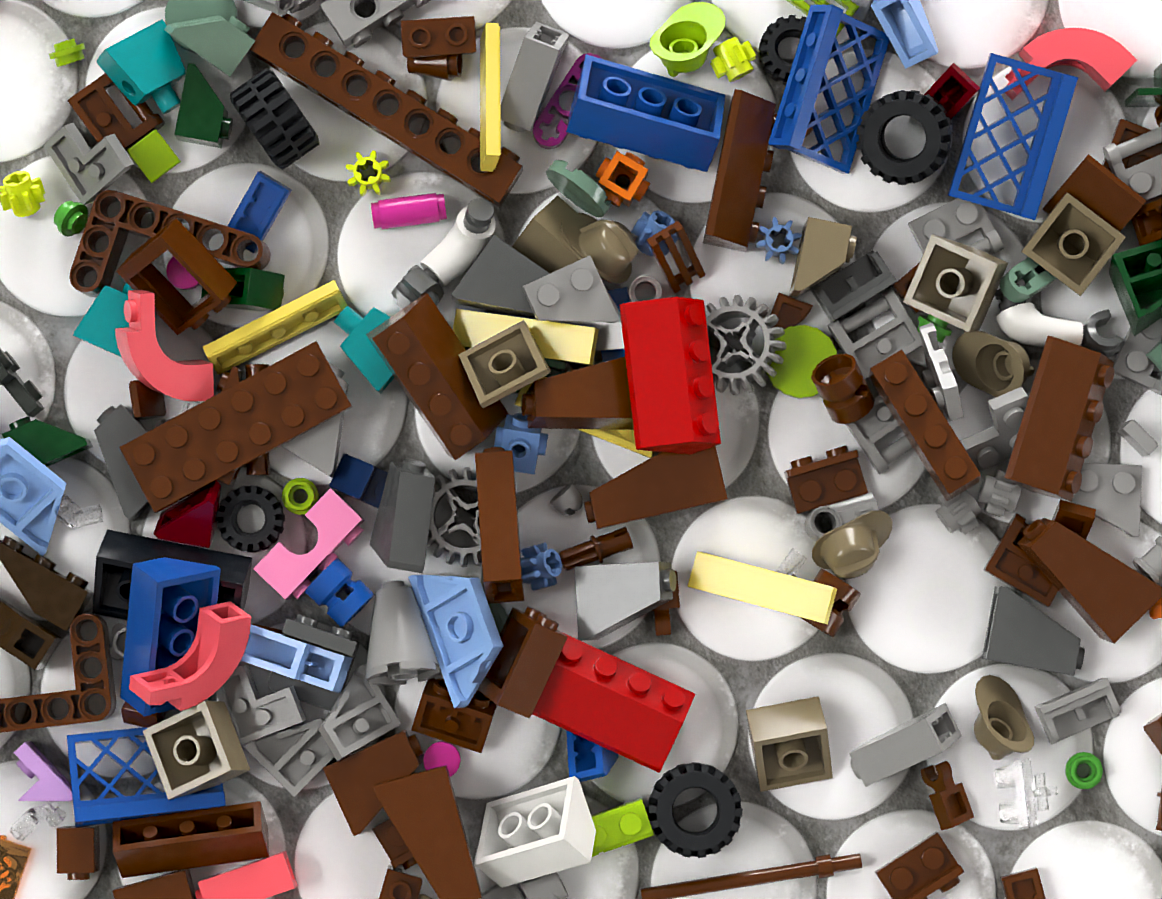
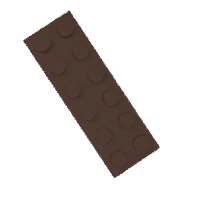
M315 341L119 448L154 513H158L352 408V405L318 342Z

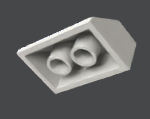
M573 776L486 803L475 866L503 888L590 863L596 829L579 779Z

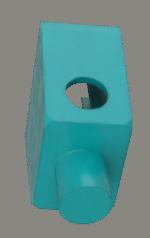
M161 19L106 48L96 62L133 105H140L153 98L164 115L180 106L181 100L172 87L183 78L186 72L171 35L164 31L166 24Z
M125 283L122 292L105 285L74 331L73 336L121 357L117 346L115 328L129 327V322L125 320L124 303L128 300V290L133 289L127 283Z
M346 306L334 320V323L349 335L340 347L376 391L381 394L395 377L366 334L389 319L390 316L373 307L362 318L352 308Z

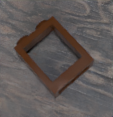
M177 218L134 250L116 271L133 290H145L154 293L155 313L177 335L188 327L196 330L210 316L208 312L213 310L217 314L232 300L229 293L238 283ZM167 250L208 292V294L193 305L151 263Z
M527 606L525 612L512 607L500 633L503 648L478 690L498 706L530 719L568 638L557 630L559 623L547 618L546 614Z

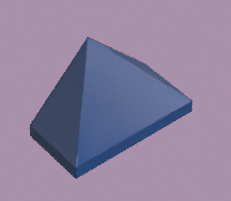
M566 730L569 778L575 776L580 782L607 776L617 761L618 754Z

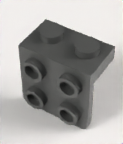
M297 614L296 620L287 618L282 633H285L284 635L353 658L342 688L343 691L360 642L352 640L354 633L336 626L332 627L331 632L317 628L318 620ZM271 672L268 681L269 689L274 692L294 686L300 701L327 710H331L341 694L275 672Z

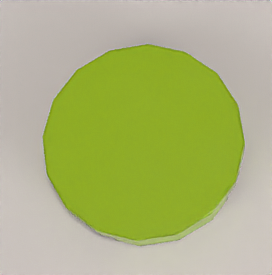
M807 325L790 326L784 330L785 334L782 337L775 339L786 344L785 350L775 351V354L784 359L783 364L772 362L770 366L777 374L775 377L770 376L767 372L766 374L772 385L785 395L797 399L813 397L819 393L811 379L812 371L824 359L837 355V350L830 337L818 328Z

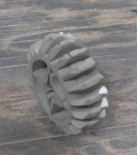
M740 295L734 296L732 306H730L725 297L720 298L721 308L718 310L712 303L706 305L707 310L711 313L706 318L708 339L710 340L713 334L720 340L721 344L720 350L716 355L718 359L714 365L712 364L714 382L717 380L716 390L720 393L726 390L728 383L730 393L733 395H738L740 384H743V388L747 393H752V381L756 380L761 387H764L766 381L762 378V375L765 372L772 377L776 376L777 372L770 366L772 362L783 364L784 359L775 354V351L785 350L786 344L775 339L782 337L785 331L782 327L772 328L777 324L779 318L776 314L766 317L769 311V307L766 304H762L756 309L757 301L753 297H749L744 307ZM735 317L749 318L746 323L742 322L735 329H726L720 325L722 322ZM759 325L764 334V349L761 356L752 349V340L756 335L754 331ZM726 335L731 340L735 338L737 341L741 337L740 342L749 355H746L741 350L737 352L735 349L731 353L733 348L723 336ZM745 360L753 365L751 368L739 373L723 372L726 367L731 368L735 362Z
M469 467L464 468L463 479H458L455 469L449 470L451 482L446 483L441 475L436 476V481L441 488L437 491L434 489L429 525L431 537L428 538L427 547L435 542L439 545L433 553V556L439 558L444 550L448 551L446 563L452 565L455 555H460L461 567H467L468 556L473 555L475 564L479 566L482 565L480 557L479 510L475 512L476 517L472 518L475 520L473 526L477 530L476 534L464 523L449 529L450 526L456 523L455 517H460L456 514L458 508L454 504L455 501L467 512L478 508V501L473 504H466L460 500L454 489L460 487H473L477 489V478L476 480L470 479L471 470ZM445 496L451 505L452 516L448 522L437 530L435 523L436 508L440 500ZM464 530L472 536L478 546L458 548L448 544L444 538L457 531Z

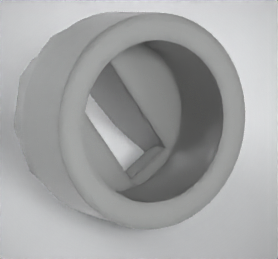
M570 483L559 491L550 503L562 515L570 516L575 514V511L581 509L582 495Z

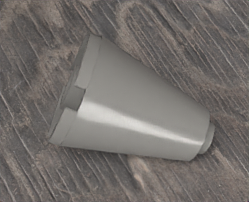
M404 581L385 582L382 584V588L375 592L365 671L366 681L370 680V684L405 685L407 679L417 677L418 682L435 678L440 674L439 663L412 587L404 586Z

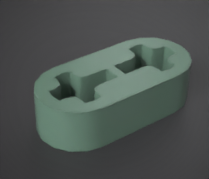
M1028 257L1012 267L1002 277L1000 289L1008 300L1014 303H1022L1048 287L1056 277L1046 270L1037 274L1035 269L1041 266ZM1023 279L1026 284L1018 287L1016 283Z

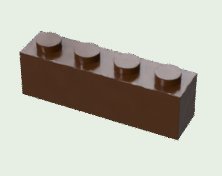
M903 350L871 367L869 373L871 382L946 501L951 500L979 483L981 477L979 470Z
M261 801L113 822V854L122 878L268 858V826Z

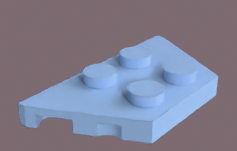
M12 438L0 439V523L43 556L50 542L66 482Z
M411 575L408 578L453 707L464 708L470 703L503 648V643L479 577Z

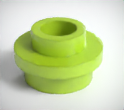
M72 38L54 44L55 52L49 54L50 59H54L56 66L59 67L84 59L82 50L85 49L84 43L76 45L75 39Z
M295 478L289 481L282 491L284 506L287 510L297 515L306 514L319 501L317 487L313 482L305 478ZM300 489L305 490L308 496L307 500L301 504L294 500L295 492Z

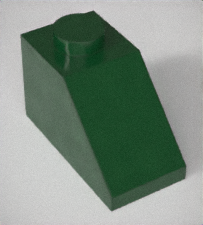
M188 63L174 135L179 141L222 148L223 139L229 140L233 119L228 118V111L197 66Z
M225 268L238 282L229 293L232 300L225 308L274 311L281 307L284 296L285 275L254 268ZM203 287L201 298L208 294V292Z
M25 417L9 424L11 430L2 434L3 438H12L46 467L93 447L89 439L37 419L31 421L30 417Z

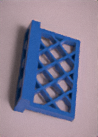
M810 5L768 145L778 149L789 150L842 174H849L857 149L856 142L859 141V134H856L857 128L861 125L862 115L869 109L889 44V38L885 32L844 14V10L835 5ZM842 23L846 27L849 40L839 45L836 33L839 24ZM870 36L877 41L873 54L866 58L861 40ZM852 46L858 63L847 69L841 52ZM833 57L839 74L828 80L825 69L828 60ZM861 70L864 78L863 87L855 92L850 75ZM842 81L847 98L836 103L831 87ZM823 92L828 109L817 115L814 105L818 94ZM851 105L854 116L852 123L845 127L839 110ZM831 116L837 132L826 138L820 122ZM812 127L818 143L808 149L802 145L807 129ZM839 139L843 147L840 162L833 159L829 148L830 144Z
M990 53L948 196L1036 220L1078 77ZM996 62L1010 66L1017 79L998 90L992 79ZM1018 69L1025 70L1030 73L1021 77ZM1037 74L1051 78L1047 93L1034 100L1025 81ZM990 85L994 93L986 97ZM1020 85L1029 103L1011 113L1001 94ZM997 97L1006 116L988 126L981 114L983 105ZM1044 101L1042 110L1040 112L1037 107V104ZM1032 107L1038 118L1037 127L1023 136L1013 117ZM1009 120L1018 139L1000 149L991 130ZM980 121L983 129L976 132L978 122ZM986 133L995 152L977 161L971 151V145L974 139ZM1033 137L1031 147L1029 148L1026 140ZM1021 143L1028 157L1025 165L1012 171L1003 153ZM969 156L973 164L965 168ZM999 156L1008 174L989 184L980 166ZM976 169L985 187L973 194L959 191L962 176ZM1023 172L1020 183H1018L1015 176ZM1011 179L1017 190L1013 206L999 202L992 188ZM988 191L992 200L980 197V195Z
M147 728L67 735L75 827L111 824L115 821L224 807L226 802L223 783L168 800L165 792H161L151 784L158 774L157 768L146 780L130 767L142 751H145L152 757L146 740L142 743L136 738L143 737V730ZM128 738L139 747L127 763L110 751L118 739ZM111 740L106 747L99 741ZM91 742L102 752L88 767L76 758L75 744ZM105 755L123 767L110 784L93 771ZM77 765L85 771L79 780ZM126 771L143 783L136 794L132 796H124L113 787ZM88 775L106 788L95 800H80L79 786ZM147 787L154 792L150 794H142ZM109 791L116 796L113 798H104L109 793Z

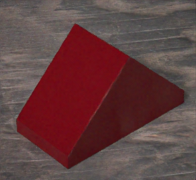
M953 63L924 95H930L934 98V102L941 104L945 109L946 117H950V120H952L977 94L980 87Z
M215 481L160 514L153 534L161 540L210 548L217 528L218 517H216L217 510L219 511L221 484Z

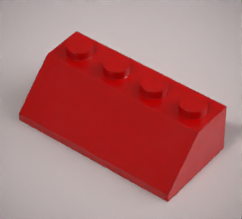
M676 296L620 304L636 450L691 455L720 445L721 438L704 300Z
M563 633L568 638L532 715L660 773L684 723L695 693Z

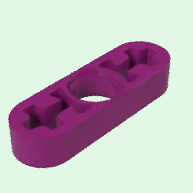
M586 53L587 55L594 56V57H597V58H601L600 56H598V55H596V54ZM586 54L581 55L575 61L534 124L533 136L536 143L542 148L554 149L559 147L569 134L566 132L567 124L562 119L556 127V133L559 135L557 138L550 137L547 141L542 138L543 131L540 127L542 125L549 127L555 119V115L549 113L552 108L559 116L569 119L570 111L561 108L559 98L568 91L575 93L577 85L569 82L574 78L578 83L581 72L580 67Z

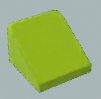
M156 129L127 150L128 154L151 183L181 162Z

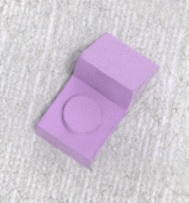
M31 741L24 742L14 752L20 759L16 764L28 777L32 779L36 776L39 780L18 801H73L70 781Z

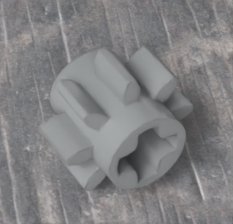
M1000 470L996 471L995 477L985 475L977 501L986 504L984 512L998 517L1003 516L1004 510L1014 512L1022 489L1021 486L1013 484L1012 481L1004 478L1006 472Z
M967 490L949 501H946L943 495L938 497L942 505L935 512L950 533L959 529L960 532L966 535L979 525L975 518L982 510Z

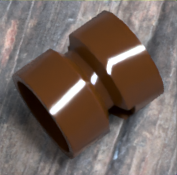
M849 354L832 355L821 361L812 371L811 379L820 397L824 399L823 403L832 421L838 424L852 423L866 416L873 408L875 399L866 381L863 379V375L853 356Z
M821 568L813 582L837 588L828 625L805 618L802 619L834 638L845 621L842 613L852 610L861 593Z

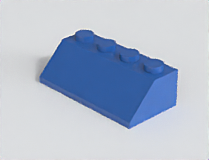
M586 54L570 108L566 132L581 138L610 144L619 149H627L645 154L654 159H662L680 164L689 169L707 172L720 141L726 95Z
M166 557L133 564L120 698L135 708L141 715L149 716L177 709L168 701L157 706L145 703L129 689L130 676L168 667L186 654L196 636L199 608L217 604L221 573L219 567Z

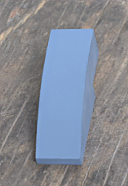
M873 0L871 7L905 69L939 52L920 0Z
M251 624L248 643L241 661L341 693L353 658Z

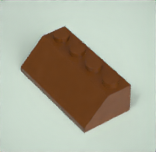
M735 89L731 100L703 243L746 252L748 243L755 244L760 222L753 221L755 208H763L767 187L761 186L760 183L763 171L770 172L774 151L767 150L777 114H774L776 103L743 90Z
M427 292L366 334L447 455L454 460H457L484 441L506 418V415L509 414L500 400L482 408L458 355L466 351V349Z
M1047 336L1004 478L1031 492L1072 502L1074 494L1078 492L1082 483L1081 469L1084 460L1090 455L1092 450V433L1095 423L1099 422L1103 414L1102 400L1105 390L1113 381L1114 361L1102 353L1056 337Z

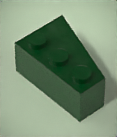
M1162 239L1113 254L1109 275L1133 335L1136 336L1162 318Z

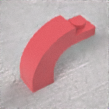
M1063 28L1045 33L1027 44L1018 54L1026 63L1046 69L1061 65L1076 67L1087 73L1105 92L1137 61L1125 47L1113 38L1086 28ZM1018 69L1021 77L1030 73L1028 71ZM1012 70L1005 76L1009 81L1007 85L1017 80ZM1038 74L1026 80V86H1028L1038 76ZM1017 85L1005 92V94L1013 101L1023 90L1020 85Z
M128 290V300L124 303L125 320L129 322V327L115 328V336L120 355L130 372L145 386L172 398L184 401H206L213 397V363L201 359L173 361L167 357L161 350L156 338L154 293L145 290Z
M231 601L199 608L196 636L186 654L168 667L131 675L129 689L148 705L157 706L168 701L179 711L189 709L205 701L225 684L241 661L248 643L252 617Z

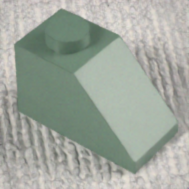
M217 15L171 23L164 29V31L229 77L255 42L254 39L247 35L250 28L234 16H231L229 21Z

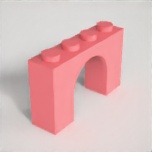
M283 851L268 858H262L200 880L198 882L200 889L195 890L196 899H266L295 889L298 885L287 852Z

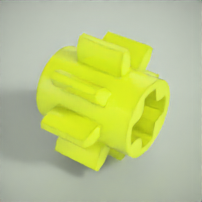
M733 37L713 49L716 58L711 60L710 65L718 79L726 75L729 82H734L754 70L750 62L755 60L757 55L749 41L740 44L737 37Z
M375 150L370 153V157H362L359 152H356L358 161L355 165L346 164L345 166L349 172L354 174V177L347 181L349 187L359 184L361 186L360 195L363 197L367 189H374L375 193L380 195L379 185L381 182L387 183L391 181L390 177L382 172V170L389 166L388 161L384 160L378 163ZM372 165L377 176H370L368 182L364 181L362 174L359 172L360 170H367L368 166Z
M18 171L8 175L3 180L4 186H0V203L3 210L6 211L12 208L14 215L17 217H26L36 213L41 207L40 203L45 201L43 196L45 190L41 178L38 177L31 180L30 174L26 171Z

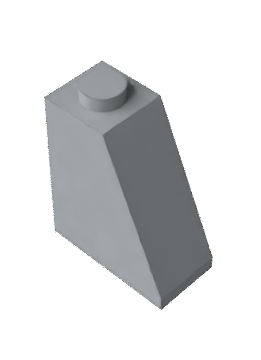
M536 21L525 35L501 102V120L504 121L503 124L509 129L523 132L525 129L531 131L534 127L570 34Z
M329 363L347 396L349 384L341 379L345 372ZM344 412L283 444L282 447L332 478L337 468Z
M946 703L858 746L849 753L851 768L856 777L862 779L865 787L942 753L962 735Z

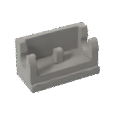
M1100 678L1034 707L1050 744L1057 743L1097 724L1115 718L1121 713L1108 678Z

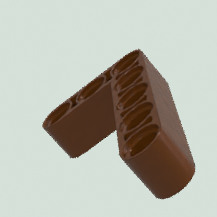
M106 190L97 195L94 200L70 270L69 279L71 285L76 290L89 297L97 298L105 285L111 286L128 233L150 239L175 218L181 223L189 224V232L218 262L237 268L263 270L270 261L271 253L266 243L253 234L115 190ZM115 201H120L121 210L119 214L109 218L107 214L109 205ZM148 212H154L155 221L153 225L149 228H142V217ZM215 234H223L224 242L222 246L217 250H210L209 241L211 237ZM102 236H108L109 245L107 249L103 252H96L95 245L97 240ZM252 244L257 245L258 254L256 258L252 261H244L243 252L245 248ZM95 270L97 273L95 284L85 287L83 282L85 275L89 271Z
M82 614L77 616L70 625L76 690L0 699V733L100 721L109 718L116 709V694L112 658L110 655L109 631L107 623L102 617L97 614ZM87 620L94 621L98 628L96 637L91 641L85 640L80 632L82 624ZM90 657L98 658L102 665V671L95 678L88 676L84 669L85 662ZM94 694L102 695L106 701V708L99 715L94 714L88 705L90 697ZM57 698L64 699L69 706V712L63 719L55 717L52 712V704ZM22 702L28 704L32 710V717L27 723L19 722L15 715L16 707Z

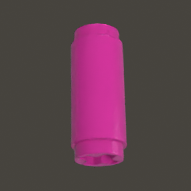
M436 193L378 200V202L371 203L374 229L428 224L447 219L444 194L436 195Z

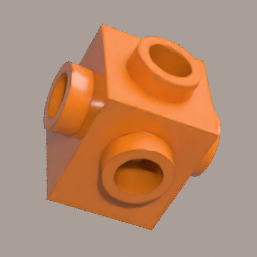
M616 151L612 160L606 157L595 176L600 179L598 185L605 191L608 197L606 200L611 201L612 205L620 207L623 203L629 207L634 199L638 202L642 200L651 184L646 181L649 169L644 167L645 162L629 152L623 155ZM620 176H625L629 179L630 184L626 188H621L616 185V179Z

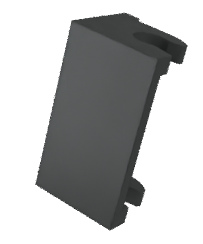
M872 250L810 290L830 322H834L887 290L897 280L879 253Z

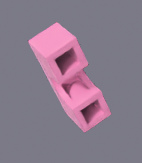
M331 488L305 514L318 531V541L314 549L306 554L297 555L291 552L283 543L278 542L253 568L285 600H289L292 596L298 600L312 583L308 579L318 569L321 571L325 570L338 558L334 552L344 542L348 546L351 545L364 531L360 525L365 520Z

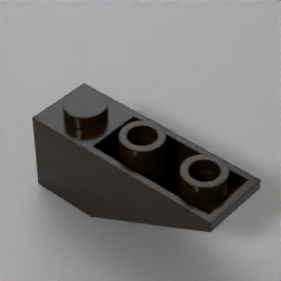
M5 535L3 540H0V561L33 612L63 630L70 631L72 621L77 616L82 615L94 592L86 588L89 582L72 572H69L67 577L54 570L57 565L56 563L40 554H37L35 558L22 552L25 547L24 545Z
M0 598V647L34 670H43L63 638Z

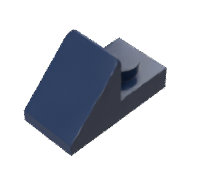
M344 453L329 487L379 509L388 472Z

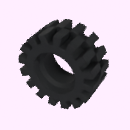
M789 15L788 18L784 19L782 16L775 23H771L765 33H763L759 45V60L763 64L765 73H770L772 75L771 79L774 81L781 80L783 84H787L792 64L781 59L778 53V45L787 37H797L800 39L806 17L802 16L799 19L796 18V15Z
M241 486L236 490H231L227 493L228 496L221 500V506L216 513V517H218V523L216 524L221 532V537L231 547L245 552H257L268 549L270 545L278 541L279 535L284 530L285 515L281 502L278 501L273 493L258 486ZM253 504L263 510L265 522L258 532L249 534L239 528L237 514L242 507Z

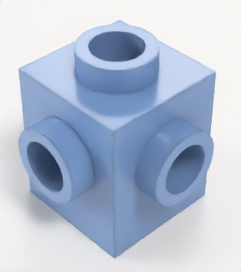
M522 413L507 414L504 427L497 426L494 447L504 448L505 451L512 450L515 472L535 475L538 455L545 456L548 434L541 433L542 428H528L527 416H523Z

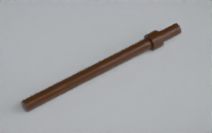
M858 853L831 858L830 854L816 856L815 861L642 888L641 896L642 899H674L818 875L819 879L833 877L834 872L862 868L861 855Z

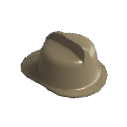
M573 212L566 215L561 222V232L569 246L582 258L590 255L602 279L614 284H621L627 281L632 272L631 261L639 252L635 238L630 230L617 221L597 220L584 213Z
M983 331L964 332L957 338L953 346V364L962 380L994 397L1021 387L1027 378L1035 372V368L1030 366L1027 352L1020 344L1002 340Z
M881 510L862 514L821 536L812 549V559L817 566L831 570L838 578L852 579L859 577L873 567L880 553L879 548L890 536L893 521L888 513Z
M993 675L981 677L976 683L975 688L976 701L980 710L974 723L976 739L989 752L993 760H1001L1013 752H1029L1034 746V735L1016 692L1000 677Z

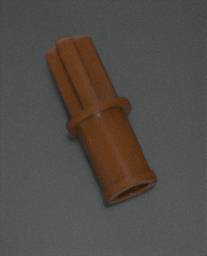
M625 526L596 538L592 535L590 536V541L559 552L562 567L569 571L575 569V566H583L597 560L599 564L603 563L604 558L633 549V543Z

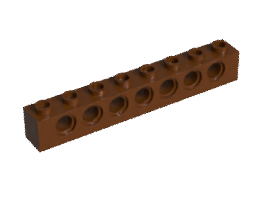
M273 12L270 14L255 38L254 44L249 49L254 57L499 208L502 206L523 172V166L518 163L520 160L518 155L505 147H501V155L493 172H475L471 166L473 160L480 156V132L471 127L467 132L456 125L458 119L449 112L439 108L436 113L425 106L427 100L418 93L408 89L405 94L394 87L396 81L384 72L377 70L373 74L362 66L365 62L349 51L342 55L331 47L334 43L324 35L315 32L311 36L300 28L303 24L287 13L282 15V17ZM296 41L303 43L305 50L301 56L291 58L286 55V48L290 43ZM323 61H332L336 64L335 72L329 77H322L317 74V67ZM354 80H363L368 86L363 95L352 96L348 93L349 84ZM385 99H394L399 103V107L394 114L386 116L379 112L380 103ZM416 118H425L429 121L430 127L426 133L416 135L409 129L411 122ZM447 137H455L461 142L460 149L454 154L444 153L440 148L442 141Z

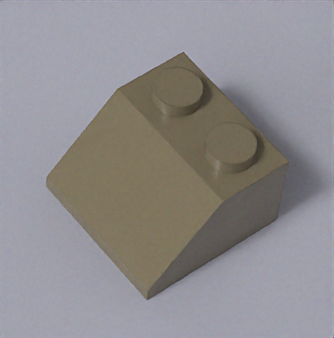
M808 217L802 229L799 252L789 293L790 297L797 299L814 286L838 272L845 262H850V258L852 259L857 240V237L850 236L851 225Z
M932 234L903 303L967 332L980 330L1008 262L974 247Z
M819 696L746 710L760 792L833 778L828 731Z
M203 701L143 730L168 800L220 785L250 771L224 701Z

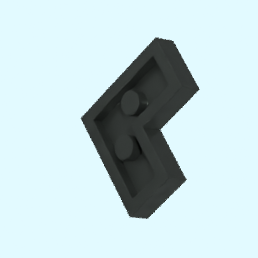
M0 348V385L6 388L26 415L36 416L44 409L38 401L43 395L30 380L25 383L16 373L20 369L19 365L7 351L4 352Z

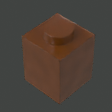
M62 826L56 828L57 874L67 873V880L90 879V873L100 870L99 826Z

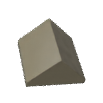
M1066 193L1043 220L1021 252L1081 296L1122 244L1126 236L1069 193Z
M557 195L532 218L512 247L549 273L583 259L569 246L561 232V222L565 216L577 212Z
M524 320L458 354L482 408L493 404L551 372Z

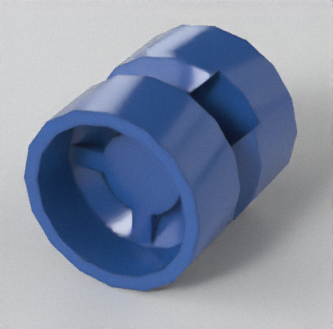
M337 558L320 573L304 592L319 606L326 605L328 607L327 614L343 628L366 606L375 594L361 580L353 581V572ZM342 589L348 596L344 601L336 596Z

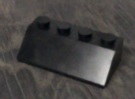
M107 529L96 556L93 614L127 620L133 564L163 557L219 567L221 573L217 604L231 601L244 611L250 584L251 557Z

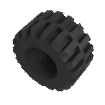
M264 69L230 93L231 103L273 163L282 170L320 145L318 135L278 77L271 70Z
M915 90L896 91L876 100L861 117V125L857 128L856 134H859V141L856 144L857 150L861 149L863 164L869 165L871 168L870 172L874 176L879 175L883 177L882 181L888 183L896 182L898 185L917 183L932 175L945 163L944 161L951 151V141H953V132L950 130L952 123L950 117H946L944 107L934 102L933 97L928 94H920V91ZM897 116H911L918 120L924 128L926 135L925 147L916 157L910 159L899 158L892 154L886 146L884 139L885 128Z
M697 762L680 764L672 770L665 772L661 779L655 783L649 797L648 815L656 837L667 849L684 857L703 858L706 855L720 852L721 848L731 843L734 834L738 833L743 811L741 808V798L733 782L720 770L711 765ZM686 789H704L715 799L717 805L716 818L703 831H687L681 828L674 819L673 805L675 799Z

